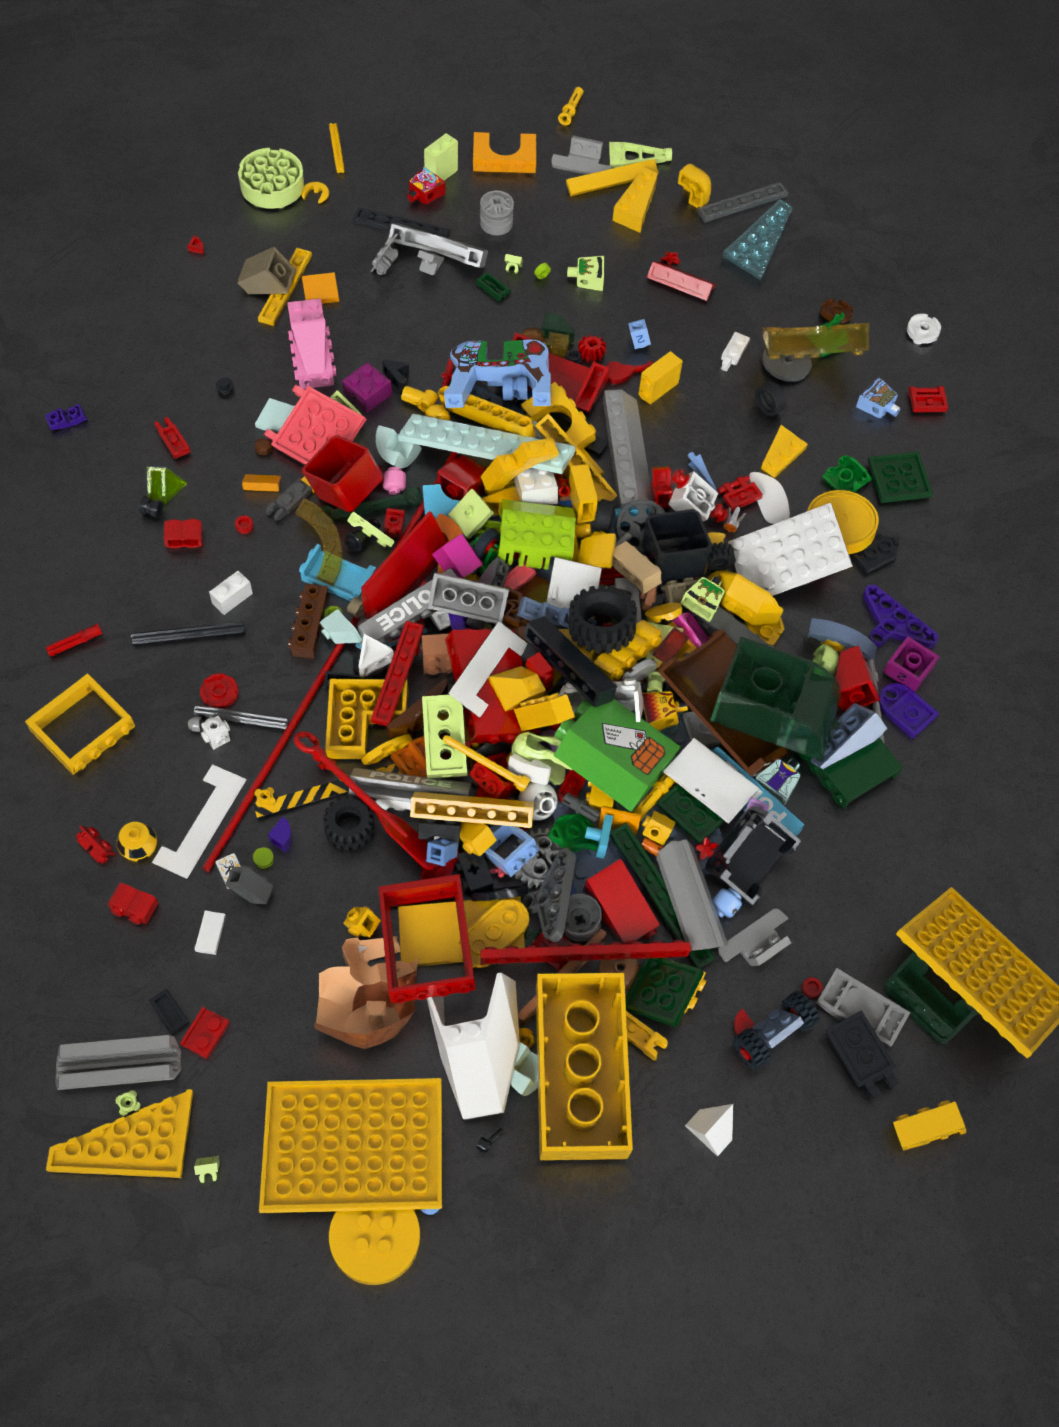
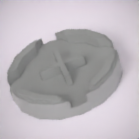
M654 659L643 660L633 666L632 669L634 671L631 673L626 672L622 677V681L627 678H635L636 681L640 682L649 676L657 668L658 664Z

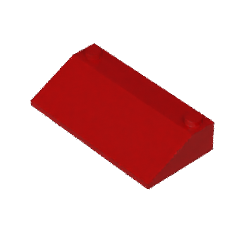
M515 333L512 341L531 340V338ZM548 353V371L551 374V384L556 382L558 386H562L566 391L568 399L571 398L575 402V408L589 413L609 380V368L593 362L591 368ZM527 384V390L532 391V388Z
M429 511L361 587L364 617L366 619L372 618L415 591L438 565L432 554L447 544V541L432 512Z

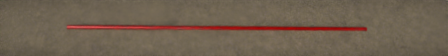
M451 452L444 466L454 461L459 453ZM438 476L432 485L438 484ZM424 501L421 502L393 551L417 525L424 513ZM353 616L350 623L356 627L361 617L357 619ZM346 643L336 644L204 864L202 869L206 872H210L253 800L254 792L262 785L324 681L326 671H330Z

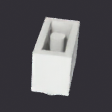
M237 571L209 591L212 604L225 615L252 595L253 592L250 581Z

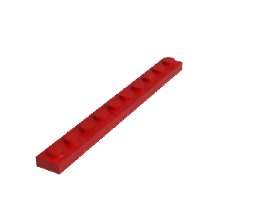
M674 940L671 943L653 941L651 944L635 941L623 945L620 942H613L609 945L591 943L589 946L570 944L568 947L552 944L541 948L537 945H530L526 948L508 946L505 949L486 947L480 951V965L688 957L691 947L690 942H684L683 940Z

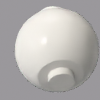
M530 782L523 793L520 791L518 801L535 802L533 820L538 821L547 819L554 813L558 798L551 785Z

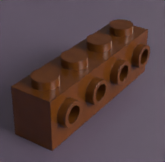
M306 583L304 590L300 592L301 604L296 609L297 621L293 622V637H290L288 642V648L291 649L292 656L315 658L322 628L319 622L324 619V611L329 598L328 586Z

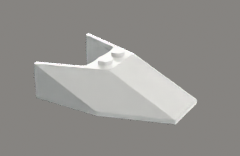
M497 973L488 1012L483 1019L445 1026L444 997L435 996L427 998L440 1057L464 1120L504 1113L520 1041L516 981L503 973Z

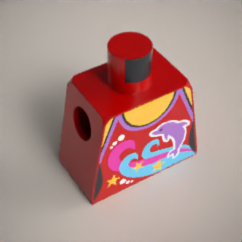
M424 166L409 181L407 198L410 202L418 199L423 204H428L446 194L445 181Z

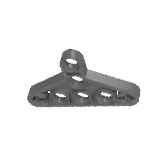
M563 848L558 852L540 889L526 894L521 902L530 914L538 912L543 935L552 942H558L562 938L565 929L576 862V854L568 848Z

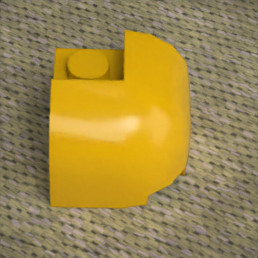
M686 165L679 172L678 184L690 192L689 204L696 208L708 204L712 185L710 177L695 165Z

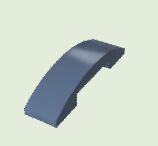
M815 618L810 620L808 636L822 642L828 639L847 648L859 645L866 661L875 659L877 646L862 633L836 622Z

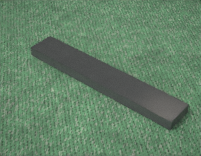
M781 182L699 207L697 213L705 223L787 197L788 191Z

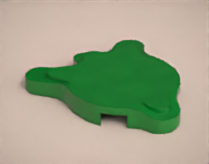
M575 813L560 816L548 832V837L552 842L573 852H580L585 849L597 852L599 841L585 838L587 826L596 828V826L582 814L578 815Z

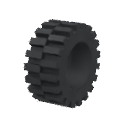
M599 585V589L590 586L589 591L581 590L580 595L576 594L574 600H571L569 608V634L572 635L573 642L577 641V646L580 648L586 646V651L589 652L595 649L597 654H601V650H606V654L612 653V649L618 652L621 650V645L626 648L629 645V641L632 642L636 632V603L634 600H631V596L628 593L624 595V590L619 588L618 591H615L614 586H609V589H605L604 585ZM605 615L614 618L619 623L609 627H599L586 621L594 616Z

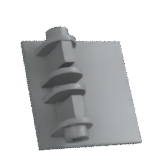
M397 233L393 238L389 237L385 246L380 249L376 255L377 257L372 262L374 267L371 272L375 269L379 275L385 274L398 257V250L391 248L393 241L398 235Z

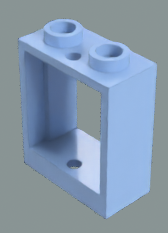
M493 825L490 830L496 841L483 853V856L508 876L512 877L524 864L535 856L539 848L534 838L519 827ZM514 834L523 843L504 860L494 850Z

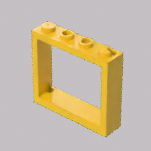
M88 673L25 721L29 730L72 775L80 769L83 770L89 762L97 759L103 751L115 745L117 740L129 734V731L135 727L132 717ZM94 690L122 719L69 759L42 729Z

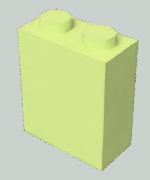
M445 133L425 148V168L444 181L458 171V141Z

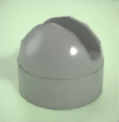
M202 717L190 718L187 723L188 728L192 732H202Z

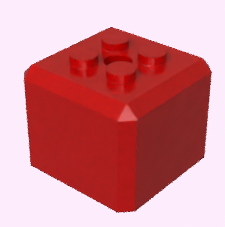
M339 435L331 437L302 468V473L319 499L347 512H353L383 479V474L369 449Z

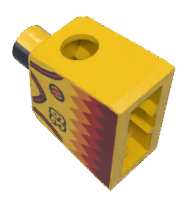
M671 691L642 693L646 721L658 731L678 724L677 713L688 711L687 704L683 700L674 702Z

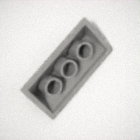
M435 572L428 609L495 624L498 622L502 623L509 589Z

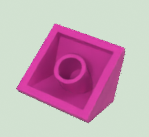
M460 534L432 554L444 572L451 568L459 578H464L483 565L463 534Z
M690 611L679 615L673 621L678 628H683V634L696 648H699L709 640Z

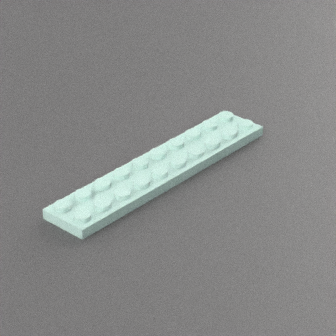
M412 414L398 434L399 441L494 460L498 455L514 453L522 442L542 440L418 414ZM555 442L559 455L531 468L562 474L575 453V446Z

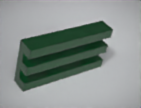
M488 271L476 280V284L498 302L501 301V298H505L506 294L509 295L511 293L510 288Z

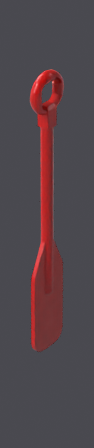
M300 731L294 735V743L297 748L305 753L312 754L377 814L385 831L422 867L432 870L438 866L437 864L426 862L428 842L425 839H418L419 834L402 818L381 808L326 755L315 735L307 731ZM306 737L314 745L311 748L307 747L300 739Z

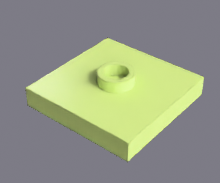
M471 489L448 516L460 527L463 534L471 539L494 512L474 489Z

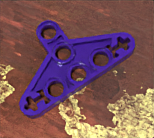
M872 584L865 588L863 598L877 624L868 638L877 648L883 646L890 638L904 641L907 636L928 649L936 645L938 634L878 586ZM888 602L891 607L885 608L881 603ZM896 614H903L905 616V619H898L896 617ZM890 624L894 629L887 630L884 625ZM910 625H917L919 627V630H912L910 628ZM879 635L882 641H875L872 636Z

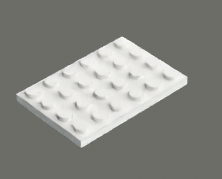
M831 503L728 541V544L733 546L736 572L766 590L772 596L852 567Z

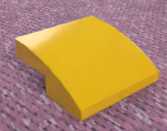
M601 534L582 539L577 563L600 568H611L616 534Z

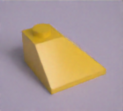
M522 666L489 676L488 678L505 712L518 708L521 702L541 697L546 691L538 674Z

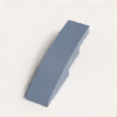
M527 597L521 598L517 616L530 621L545 616L557 629H569L568 608H558L546 602L539 603ZM589 618L586 622L596 626L597 621Z

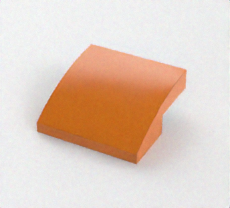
M425 736L412 740L407 747L391 754L390 758L402 774L427 777Z

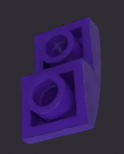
M79 403L65 411L58 408L45 415L51 430L67 428L87 420Z

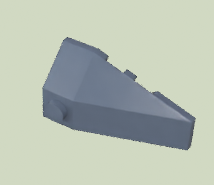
M854 703L841 715L838 720L840 724L836 730L832 729L830 731V739L820 746L811 759L812 764L824 769L881 737L887 727L876 712Z

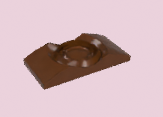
M446 679L442 680L424 696L447 695L448 681ZM422 697L387 725L388 741L409 734L414 739L417 731L424 727Z

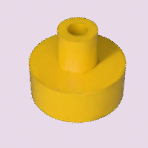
M520 1028L519 1041L529 1049L534 1044L533 1033L528 1028Z

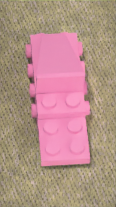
M321 299L287 302L291 330L288 331L289 340L293 341L290 344L291 354H295V357H292L293 367H297V370H294L295 380H299L302 389H306L308 386L315 388L334 385L333 376H337L336 367L331 364L334 362L333 352L329 351L332 349L331 339H327L330 336L329 326H326L323 316Z

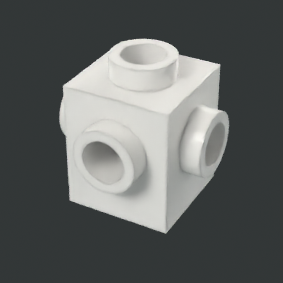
M219 715L209 718L201 724L203 730L201 736L205 743L209 742L213 750L231 741L228 733L230 727L225 720L222 721Z

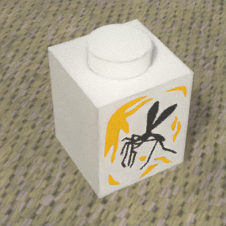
M235 853L215 861L225 884L232 867H241Z

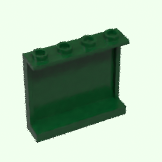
M839 719L800 741L797 750L799 756L810 765L811 771L821 779L824 788L829 789L833 794L835 802L845 809L851 801L890 777L894 779L899 776L903 766L880 738L824 769L812 764L811 759L820 746L830 739V731L832 729L836 730L840 724L838 722Z

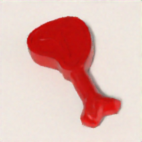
M649 360L646 364L636 366L623 365L615 361L606 364V367L609 368L610 376L608 382L611 384L623 383L629 380L634 373L646 370L654 362Z

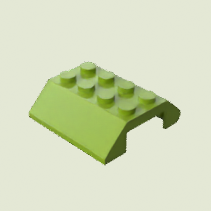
M501 500V530L497 557H500L505 562L508 553L507 565H512L514 552L520 553L518 566L523 567L526 555L525 567L537 569L542 568L544 557L543 569L548 570L550 565V557L572 561L576 522L574 508Z

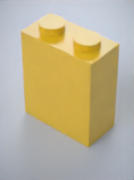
M670 351L641 373L638 393L641 399L651 405L679 383L683 361Z
M589 465L571 466L568 487L570 488L569 495L572 507L574 508L576 522L595 521L598 498Z

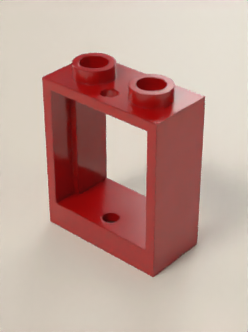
M505 752L486 757L508 770V763L506 761L508 755ZM479 762L474 765L469 773L492 798L503 799L520 793L516 786L513 785V782L501 775L498 776L493 770Z

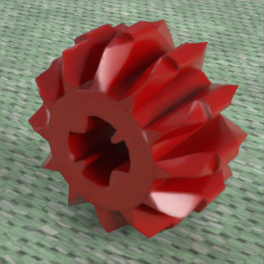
M590 334L588 337L583 336V339L578 343V352L582 360L586 359L587 363L589 361H601L602 357L606 354V342H603V338H598L597 334L594 337Z

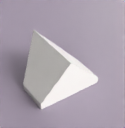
M366 634L363 637L359 660V675L361 679L391 663L394 655L392 648Z
M733 1104L700 1109L685 1125L716 1156H719L732 1141Z

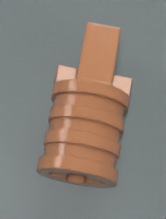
M657 586L645 594L640 591L641 610L647 611L651 608L652 603H655Z

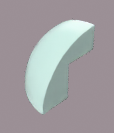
M378 425L376 447L380 456L392 466L405 468L413 463L422 448L418 444L399 441L398 434L394 429Z
M520 1042L511 1085L518 1093L527 1096L538 1088L537 1055Z

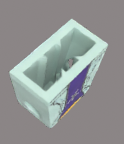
M778 759L762 771L755 780L784 806L800 778V774L796 772L800 765L794 759H790L787 764Z

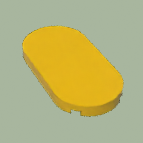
M514 899L500 900L468 928L472 965L474 968H483L490 965H480L481 950H484L486 947L505 949L526 932L529 926V914L524 904ZM459 939L458 951L463 960L461 940Z

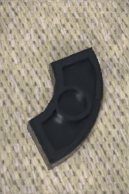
M510 886L474 892L471 894L472 901H491L501 898L519 897L528 894V887Z

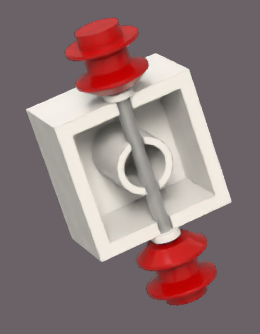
M684 469L675 470L672 473L671 483H677L669 505L675 511L694 509L699 512L702 521H706L708 517H715L714 521L716 523L722 522L727 518L728 509H722L723 505L721 503L714 505L718 492L693 471L684 475Z

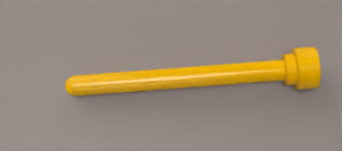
M448 735L443 737L444 743L514 783L513 785L516 786V789L522 793L530 781V778L527 776H517Z

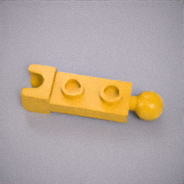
M626 1011L627 1040L642 1050L650 1059L656 1061L658 1052L653 1047L659 1046L665 1049L668 1045L667 1039L658 1032H654Z

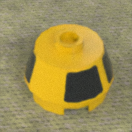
M136 821L130 822L120 830L116 841L117 849L122 856L132 861H138V859H143L147 856L150 857L156 848V833L147 824Z

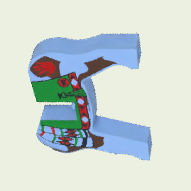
M538 340L504 341L503 360H488L486 341H466L451 350L450 358L457 368L452 376L450 386L444 391L446 408H463L476 380L488 381V386H503L502 378L512 377L514 380L517 377H527V384L532 388L533 406H551V374L548 371L549 354L548 348L544 343Z

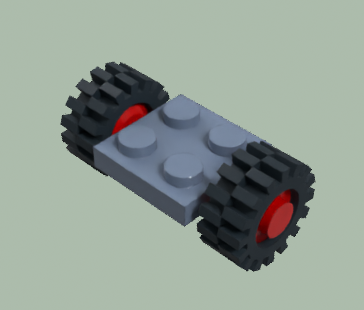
M796 990L781 1002L783 1010L776 1009L771 1011L767 1018L754 1024L751 1030L747 1028L732 1039L738 1055L753 1070H758L770 1060L771 1056L770 1052L766 1050L767 1047L774 1048L798 1028L806 1032L819 1022L820 1017L819 1013L816 1012V1007L812 1005L811 1000L809 1001L808 997L804 996L802 992Z

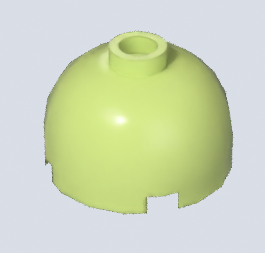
M822 644L813 653L815 658L813 661L809 660L805 672L818 682H826L836 677L839 655L836 650Z

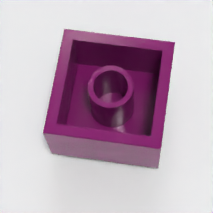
M368 362L342 380L343 394L366 413L392 395L391 381Z
M907 636L888 661L883 673L916 692L935 667L940 656Z

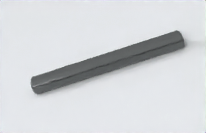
M195 705L193 709L194 715L199 717L214 718L219 715L221 720L286 729L289 724V720L286 717Z

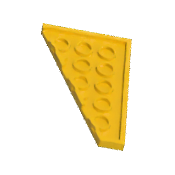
M188 1089L177 1096L166 1098L160 1103H154L142 1108L139 1112L127 1117L123 1116L115 1122L104 1124L92 1129L89 1133L73 1137L65 1143H59L50 1147L46 1171L182 1178L193 1090Z

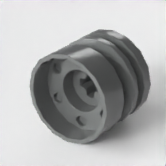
M582 893L573 894L569 898L564 935L573 944L585 945L602 928L601 907L589 895ZM584 921V924L577 925V922Z

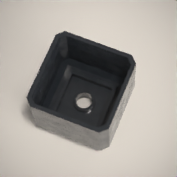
M690 509L649 515L646 519L642 548L649 561L660 568L662 573L661 582L700 577L706 574L712 543L698 511Z

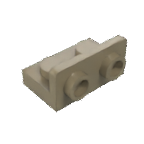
M691 577L682 579V583H677V580L666 582V586L661 587V591L666 592L668 603H680L684 594L699 580H694Z

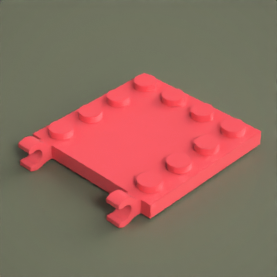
M295 385L292 391L295 392L296 396L300 397L299 401L278 434L267 429L264 435L273 441L271 445L274 448L306 465L331 437L339 435L353 441L365 423L366 418L310 386L304 390Z

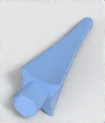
M694 452L689 453L688 457L691 461L688 465L717 491L701 454L696 456Z

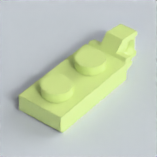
M352 512L347 519L353 527L362 526L363 529L361 531L369 537L372 534L378 538L376 542L383 547L387 545L391 547L394 544L393 539L355 512Z

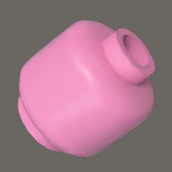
M399 467L388 468L383 474V488L389 491V494H400L406 488V473Z

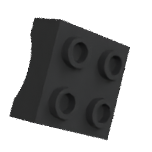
M421 818L418 839L441 836L451 841L459 842L461 822Z

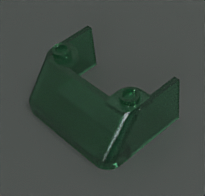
M913 952L888 978L885 983L886 991L904 1009L909 1011L910 1015L937 1041L947 1043L978 1012L968 1005L965 999H961L953 1005L923 976L928 971L929 965Z

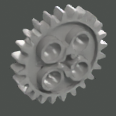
M538 828L537 834L530 830L531 837L534 838L539 851L515 874L517 880L521 879L522 885L528 882L529 889L533 885H536L537 890L540 889L549 872L548 867L551 868L552 861L555 860L558 852L563 849L549 839L548 828L545 830V833H542L541 829ZM517 839L518 845L520 846L523 843V841ZM513 845V851L519 846ZM543 845H549L547 848H541ZM539 870H544L541 874L536 873Z

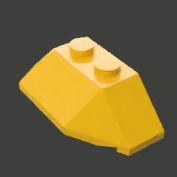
M721 572L718 578L722 581L720 587L725 591L720 601L721 606L752 625L777 624L784 610L769 592L738 573Z

